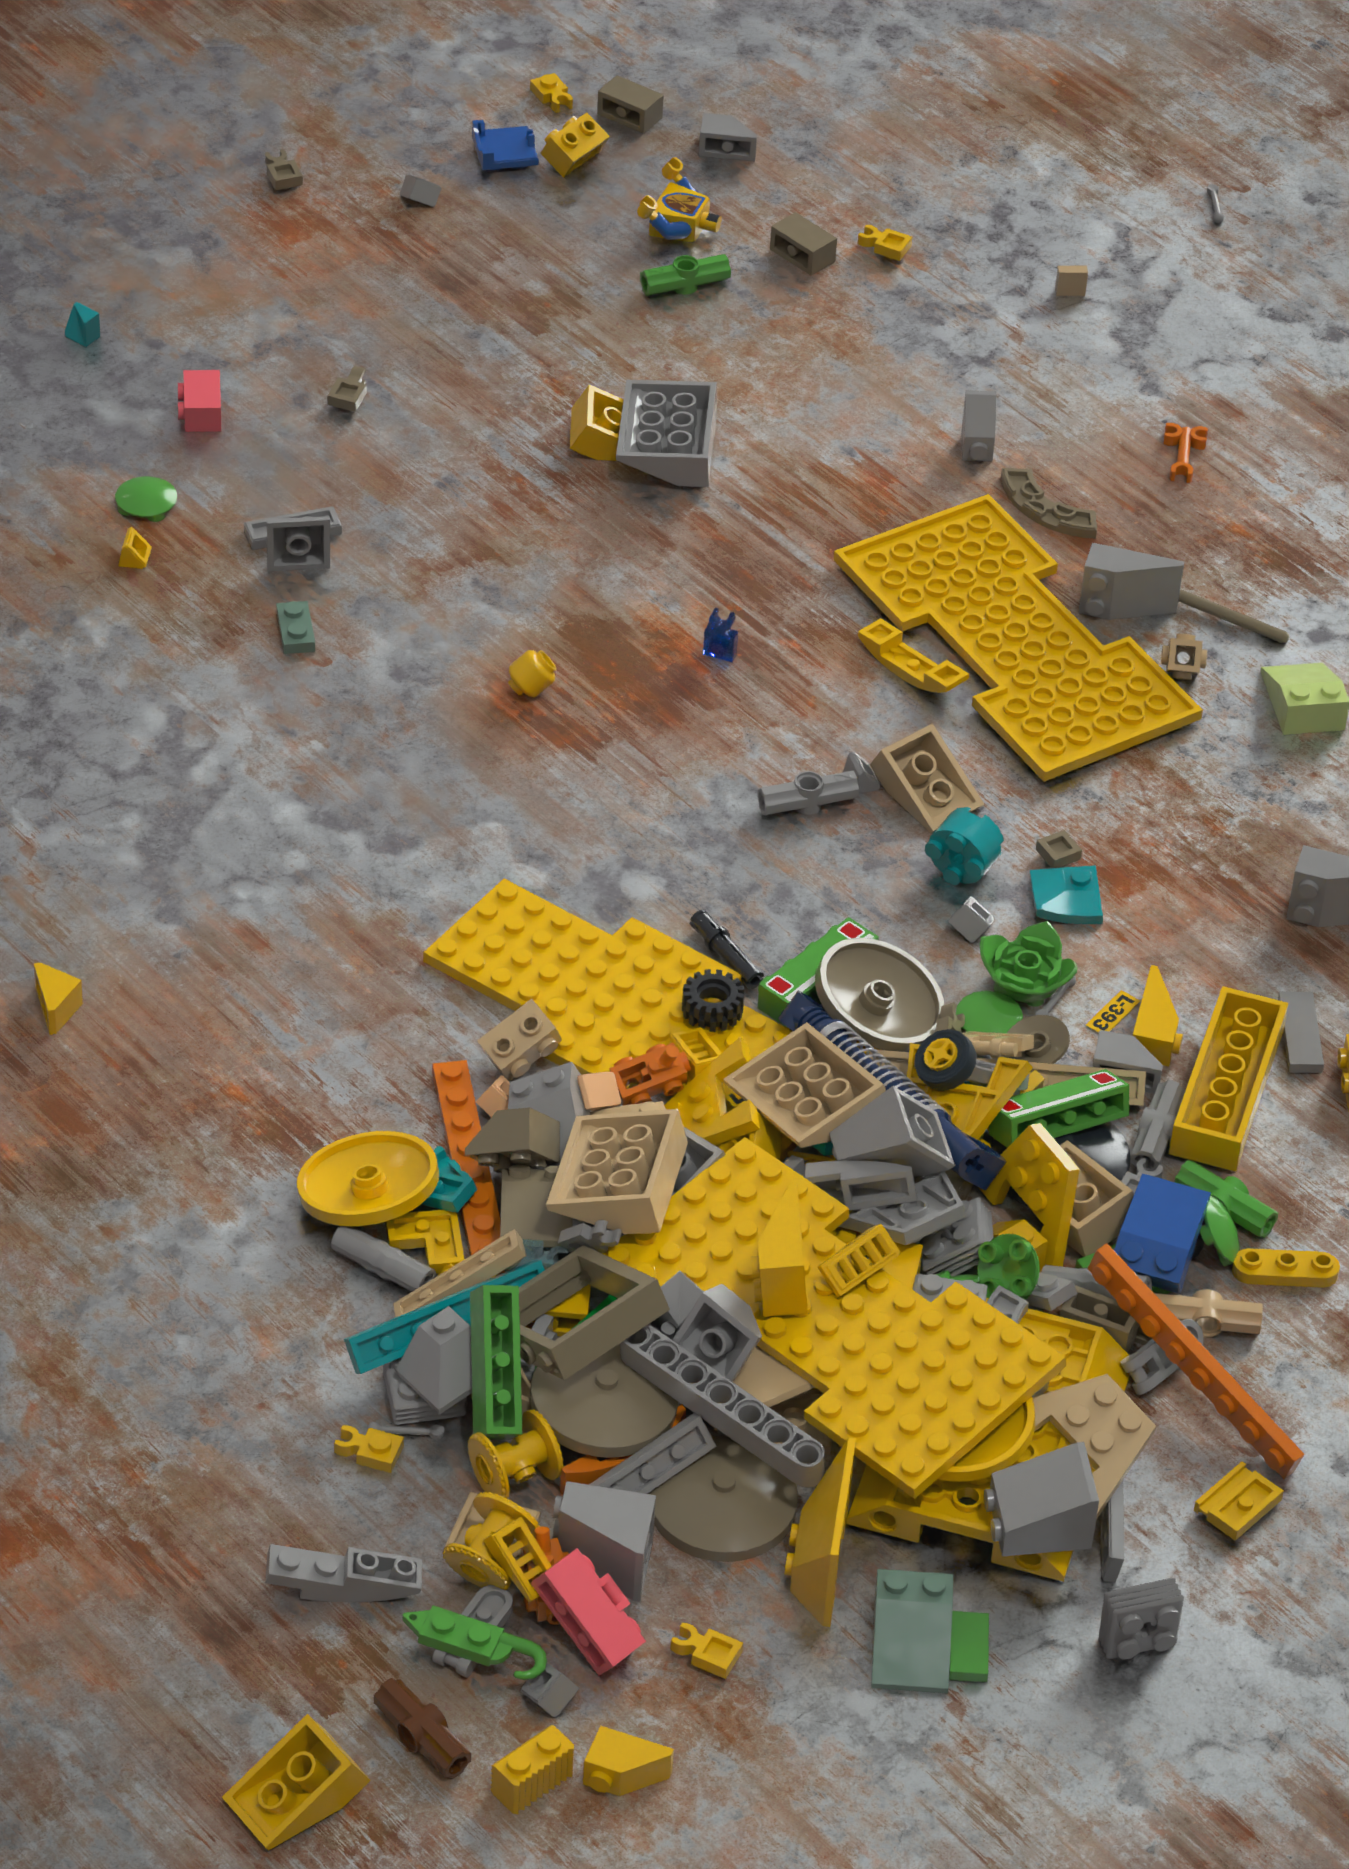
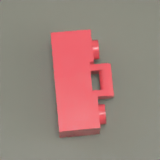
M578 1548L531 1582V1585L598 1676L613 1668L646 1642L641 1635L637 1622L628 1617L623 1610L631 1604L609 1573L599 1578L592 1561L583 1555Z

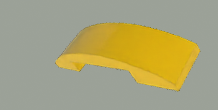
M881 618L858 631L859 639L881 664L899 678L917 688L930 692L944 693L969 679V673L952 662L946 660L938 665L903 643V632Z

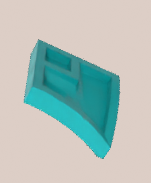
M1096 865L1030 870V884L1037 917L1067 924H1103Z

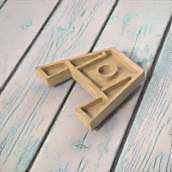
M1108 1374L1033 1397L1035 1407L1034 1432L1050 1421L1071 1444L1077 1442L1085 1443L1089 1463L1095 1469L1092 1475L1099 1498L1096 1519L1156 1429V1425Z

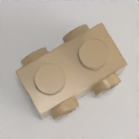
M531 998L478 1039L477 1042L499 1072L510 1081L514 1077L523 1076L530 1069L531 1064L541 1056H548L555 1051L562 1038L556 1027Z

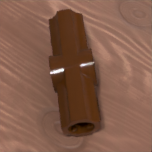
M390 1678L381 1684L379 1690L374 1694V1704L396 1726L398 1736L404 1746L412 1753L420 1751L445 1778L451 1777L454 1779L462 1774L466 1766L471 1762V1752L448 1729L447 1721L439 1708L432 1703L425 1705L401 1679L395 1680Z

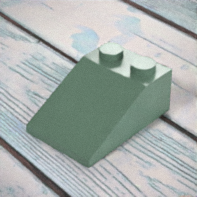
M877 1569L874 1594L871 1688L948 1694L953 1574Z

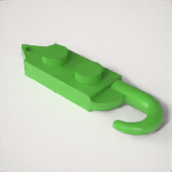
M434 1605L431 1610L403 1613V1622L418 1636L419 1644L489 1667L490 1665L503 1663L513 1651L527 1655L535 1661L533 1668L527 1671H515L513 1674L515 1678L522 1680L534 1679L540 1676L546 1668V1653L540 1645L506 1633L504 1628Z

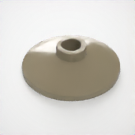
M1035 1015L1027 1017L1013 1025L1007 1033L1034 1035V1048L1022 1051L1021 1057L1005 1058L1054 1064L1063 1057L1069 1047L1070 1034L1068 1028L1060 1019L1053 1016Z

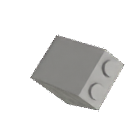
M895 1086L890 1087L829 1133L834 1147L832 1153L837 1161H878L912 1167L914 1178L950 1170L955 1166L937 1112Z
M1084 1442L1068 1445L991 1474L990 1489L984 1490V1505L986 1512H992L991 1535L994 1542L999 1541L1002 1556L1092 1549L1099 1498Z
M567 1481L563 1496L557 1495L555 1499L553 1518L557 1519L554 1523L552 1538H558L562 1552L571 1553L578 1548L583 1555L592 1561L599 1578L609 1573L626 1597L640 1602L653 1546L656 1495Z

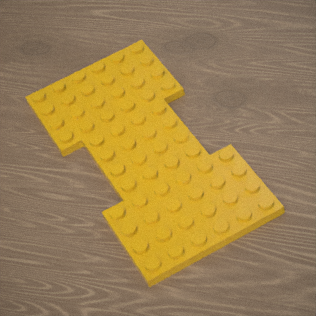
M989 494L834 551V561L900 631L903 632L928 622L986 682L991 689L973 696L972 707L1043 782L1202 719L1203 709L1130 636L1103 646L1039 581L1056 574L1058 563Z
M746 1137L729 1149L725 1156L703 1170L671 1196L660 1232L624 1234L619 1239L618 1245L608 1247L606 1253H601L656 1278L660 1287L679 1270L703 1291L724 1284L751 1307L762 1334V1338L757 1346L824 1393L804 1410L805 1420L842 1447L848 1437L856 1438L854 1456L914 1499L1066 1367V1356L958 1282H954L936 1299L930 1302L880 1268L845 1294L837 1297L817 1267L847 1245L831 1234V1232L849 1218V1208ZM797 1182L808 1314L764 1317L762 1302L755 1303L753 1280H760V1278L753 1279L751 1256H758L757 1241L789 1183ZM848 1255L847 1259L849 1260L855 1271L858 1273L859 1269L857 1268L851 1257ZM865 1257L867 1262L870 1264L871 1261ZM838 1263L834 1266L845 1282L849 1280Z

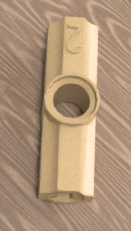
M1210 1289L1197 1291L1193 1296L1154 1293L1179 1320L1192 1319L1197 1322L1202 1329L1204 1338L1217 1336L1221 1331L1260 1334L1263 1314L1262 1303L1223 1300L1220 1293Z

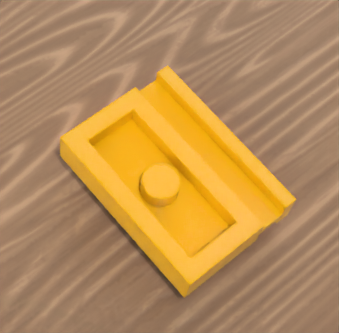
M1241 1461L1195 1501L1194 1512L1197 1514L1201 1512L1206 1515L1208 1522L1236 1541L1282 1501L1284 1490L1257 1471L1251 1472L1248 1470L1246 1463Z

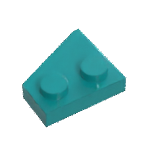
M437 1146L434 1152L439 1167V1181L432 1194L421 1205L457 1213L477 1191L473 1179L466 1171H462L460 1165L454 1159L451 1160L447 1156L443 1147Z

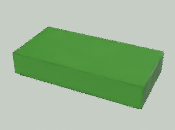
M952 1611L949 1680L987 1682L989 1613Z

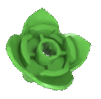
M1048 921L1025 928L1013 942H1009L1004 936L996 934L980 938L981 959L993 979L994 992L1005 994L1013 1000L1026 1002L1033 1007L1041 1006L1046 998L1050 997L1057 988L1070 981L1077 973L1078 967L1073 960L1069 958L1062 959L1060 936Z

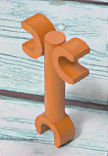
M1166 423L1163 444L1166 446L1178 445L1177 462L1171 466L1170 481H1175L1176 475H1184L1186 483L1192 482L1194 469L1189 464L1190 446L1198 450H1204L1208 428L1203 426H1197L1192 429L1189 427L1181 428L1176 423Z

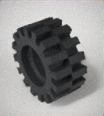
M706 969L704 975L699 971L694 973V978L689 977L683 986L682 1011L685 1020L689 1019V1024L692 1026L698 1023V1028L701 1027L703 1030L705 1026L710 1027V1032H716V1027H720L721 1031H725L728 1024L734 1027L737 1020H741L744 1007V986H740L741 981L738 978L733 980V974L729 972L723 976L722 970L716 969V974H711V969ZM716 998L722 1000L723 1002L710 1003L704 1001L703 999Z

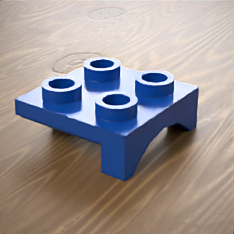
M484 120L472 121V139L482 170H499L513 167L525 168L539 165L533 129H529L528 126L485 130Z

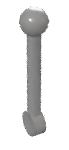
M1210 184L1207 187V193L1212 198L1215 213L1213 220L1215 223H1221L1224 220V215L1220 212L1217 199L1219 187Z
M1074 976L1065 985L1061 986L1043 1009H1038L1035 1015H1049L1050 1010L1068 987L1075 985L1076 977Z
M371 1422L367 1426V1431L368 1428H373L391 1434L429 1435L433 1440L442 1439L445 1431L444 1427L439 1424H434L430 1428L380 1426L377 1422Z

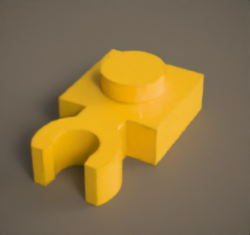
M555 73L530 80V90L542 104L551 102V109L555 113L560 112V105H566L569 109H573V97L568 94V87Z
M865 225L864 234H858L857 244L863 247H874V253L900 261L911 248L913 237L888 228L884 232H880L872 225Z
M343 1425L341 1427V1439L349 1441L335 1440L334 1453L344 1457L356 1455V1464L392 1473L404 1447V1437L373 1428H368L366 1435L359 1434L356 1428Z
M681 1623L679 1635L687 1638V1640L672 1637L670 1647L678 1655L691 1654V1665L724 1679L727 1678L743 1652V1642L710 1628L703 1636L689 1623Z

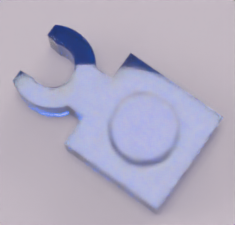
M714 608L709 617V623L704 630L703 655L733 663L737 656L739 632L731 629L736 620L735 613L730 612L728 618L723 620L719 617V608Z

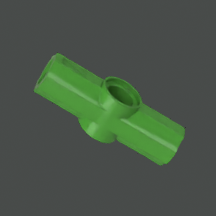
M725 254L702 259L682 255L675 258L672 265L640 272V282L645 296L669 291L688 295L696 292L698 285L731 278L729 259Z
M1187 1160L1175 1177V1183L1211 1192V1197H1215L1226 1208L1234 1222L1259 1237L1265 1238L1277 1222L1279 1212L1250 1196L1246 1185L1234 1176L1222 1179L1196 1162Z

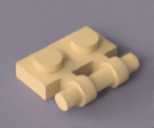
M976 1031L962 1033L972 1042L977 1055H990L992 1059H998V1057H1021L1022 1051L1034 1048V1035Z

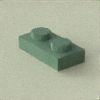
M308 601L276 603V614L283 653L315 652V638Z

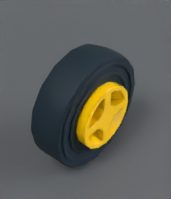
M952 1029L941 1030L928 1036L920 1044L915 1054L914 1067L919 1078L930 1088L939 1091L951 1090L963 1084L971 1076L976 1066L977 1053L969 1038L961 1032Z

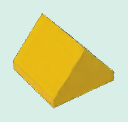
M132 527L127 530L118 566L143 569L147 565L152 546Z

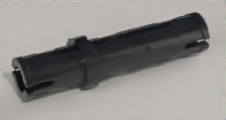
M703 909L694 913L689 924L703 937L706 947L710 951H715L730 969L741 974V981L748 989L758 987L763 980V972L731 940L729 931L725 927L719 926L706 910Z

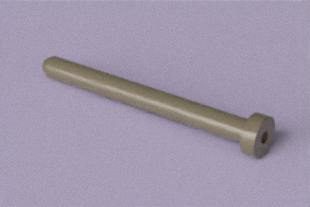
M1180 589L1179 602L1280 643H1287L1290 638L1288 632Z

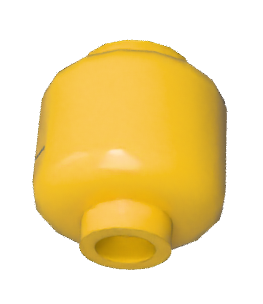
M528 650L510 664L509 674L511 679L508 683L518 695L521 696L524 693L529 697H536L554 683L556 666L542 650L538 652Z

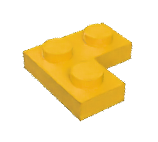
M447 1210L409 1212L385 1222L388 1244L398 1249L425 1247L427 1264L436 1273L442 1272L443 1267L447 1264L455 1266L465 1260L458 1216L455 1212Z

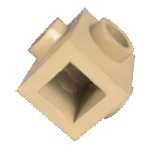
M1177 634L1176 638L1169 640L1168 646H1162L1161 664L1166 665V672L1173 673L1172 678L1191 680L1192 675L1200 673V668L1206 667L1207 650L1202 649L1203 641L1195 640V635ZM1180 652L1188 654L1189 661L1187 663L1181 664L1178 662L1177 655Z

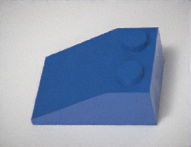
M1142 1173L1121 1227L1114 1251L1136 1275L1149 1276L1152 1286L1181 1294L1211 1192Z

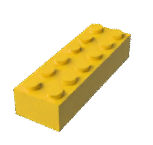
M1222 986L1173 1125L1169 1149L1170 1155L1237 1171L1284 1031L1289 1003Z

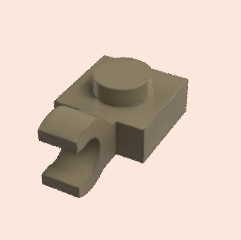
M353 366L347 379L338 377L327 395V404L356 412L367 393L366 380L362 379L366 368Z

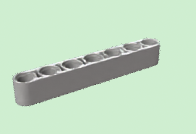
M650 1324L620 1343L621 1359L631 1369L695 1414L701 1416L705 1421L795 1484L806 1488L818 1485L824 1476V1449L817 1440Z

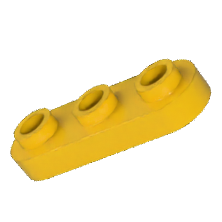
M1247 1248L1238 1251L1232 1265L1234 1277L1242 1283L1252 1285L1325 1288L1336 1283L1340 1270V1264L1336 1257L1329 1253L1318 1251Z

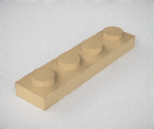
M513 1229L393 1303L395 1318L486 1281L503 1270L514 1268L521 1262L522 1258L526 1257L523 1239Z

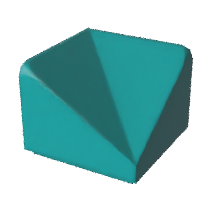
M75 302L65 328V337L84 347L89 346L100 338L99 313Z

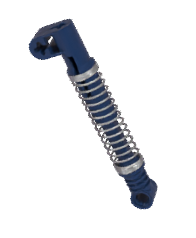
M799 990L796 992L778 1019L792 1031H795L806 1022L809 1023L882 1082L886 1090L895 1086L936 1111L955 1166L951 1169L962 1179L983 1190H987L1007 1161L986 1144L957 1128L952 1123L951 1116L935 1100H932L922 1089H919L915 1083L861 1038L850 1026L841 1020L832 1019L825 1012L823 1006Z

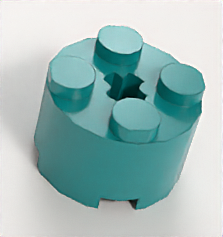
M969 807L957 808L951 812L930 836L929 841L925 845L926 855L932 859L934 865L943 873L944 880L954 886L959 883L969 884L977 882L1002 855L1001 843L1004 841L999 827L987 815L981 818L976 814L969 813L971 810Z

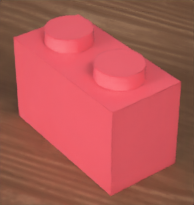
M183 370L184 383H178V401L184 402H178V420H185V432H221L220 370Z

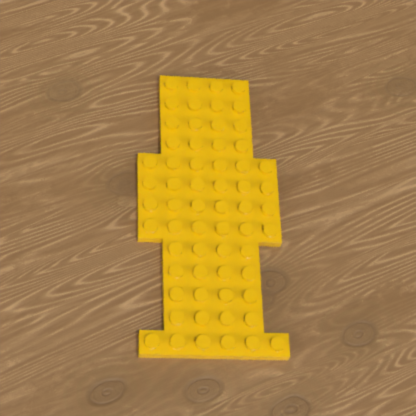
M505 878L423 952L424 963L513 1011L519 1009L532 998L556 1027L562 1038L555 1051L544 1058L559 1066L572 1062L581 1075L610 1072L609 1068L614 1067V1064L625 1057L636 1058L646 1054V1051L652 1046L671 1044L670 1035L673 1033L698 1028V1023L692 1026L689 1024V1019L685 1020L682 1011L683 986L689 977L694 978V973L699 971L704 975L706 969H711V974H716V969L722 970L723 976L728 972L733 974V980L738 978L741 981L742 977L741 974L633 917L611 935ZM716 998L703 999L704 1001L710 1003L723 1002L722 1000ZM745 1005L740 1021L737 1020L734 1027L728 1024L725 1031H721L720 1027H716V1032H710V1027L707 1026L704 1029L722 1053L741 1037L749 1045L750 1060L793 1032L791 1029ZM688 1074V1082L683 1084L684 1087L691 1081ZM630 1083L628 1084L627 1089L637 1086L638 1084ZM723 1083L724 1093L732 1090ZM725 1098L726 1110L729 1112L734 1107ZM769 1122L783 1135L780 1157L782 1162L787 1157V1152L793 1151L798 1145Z

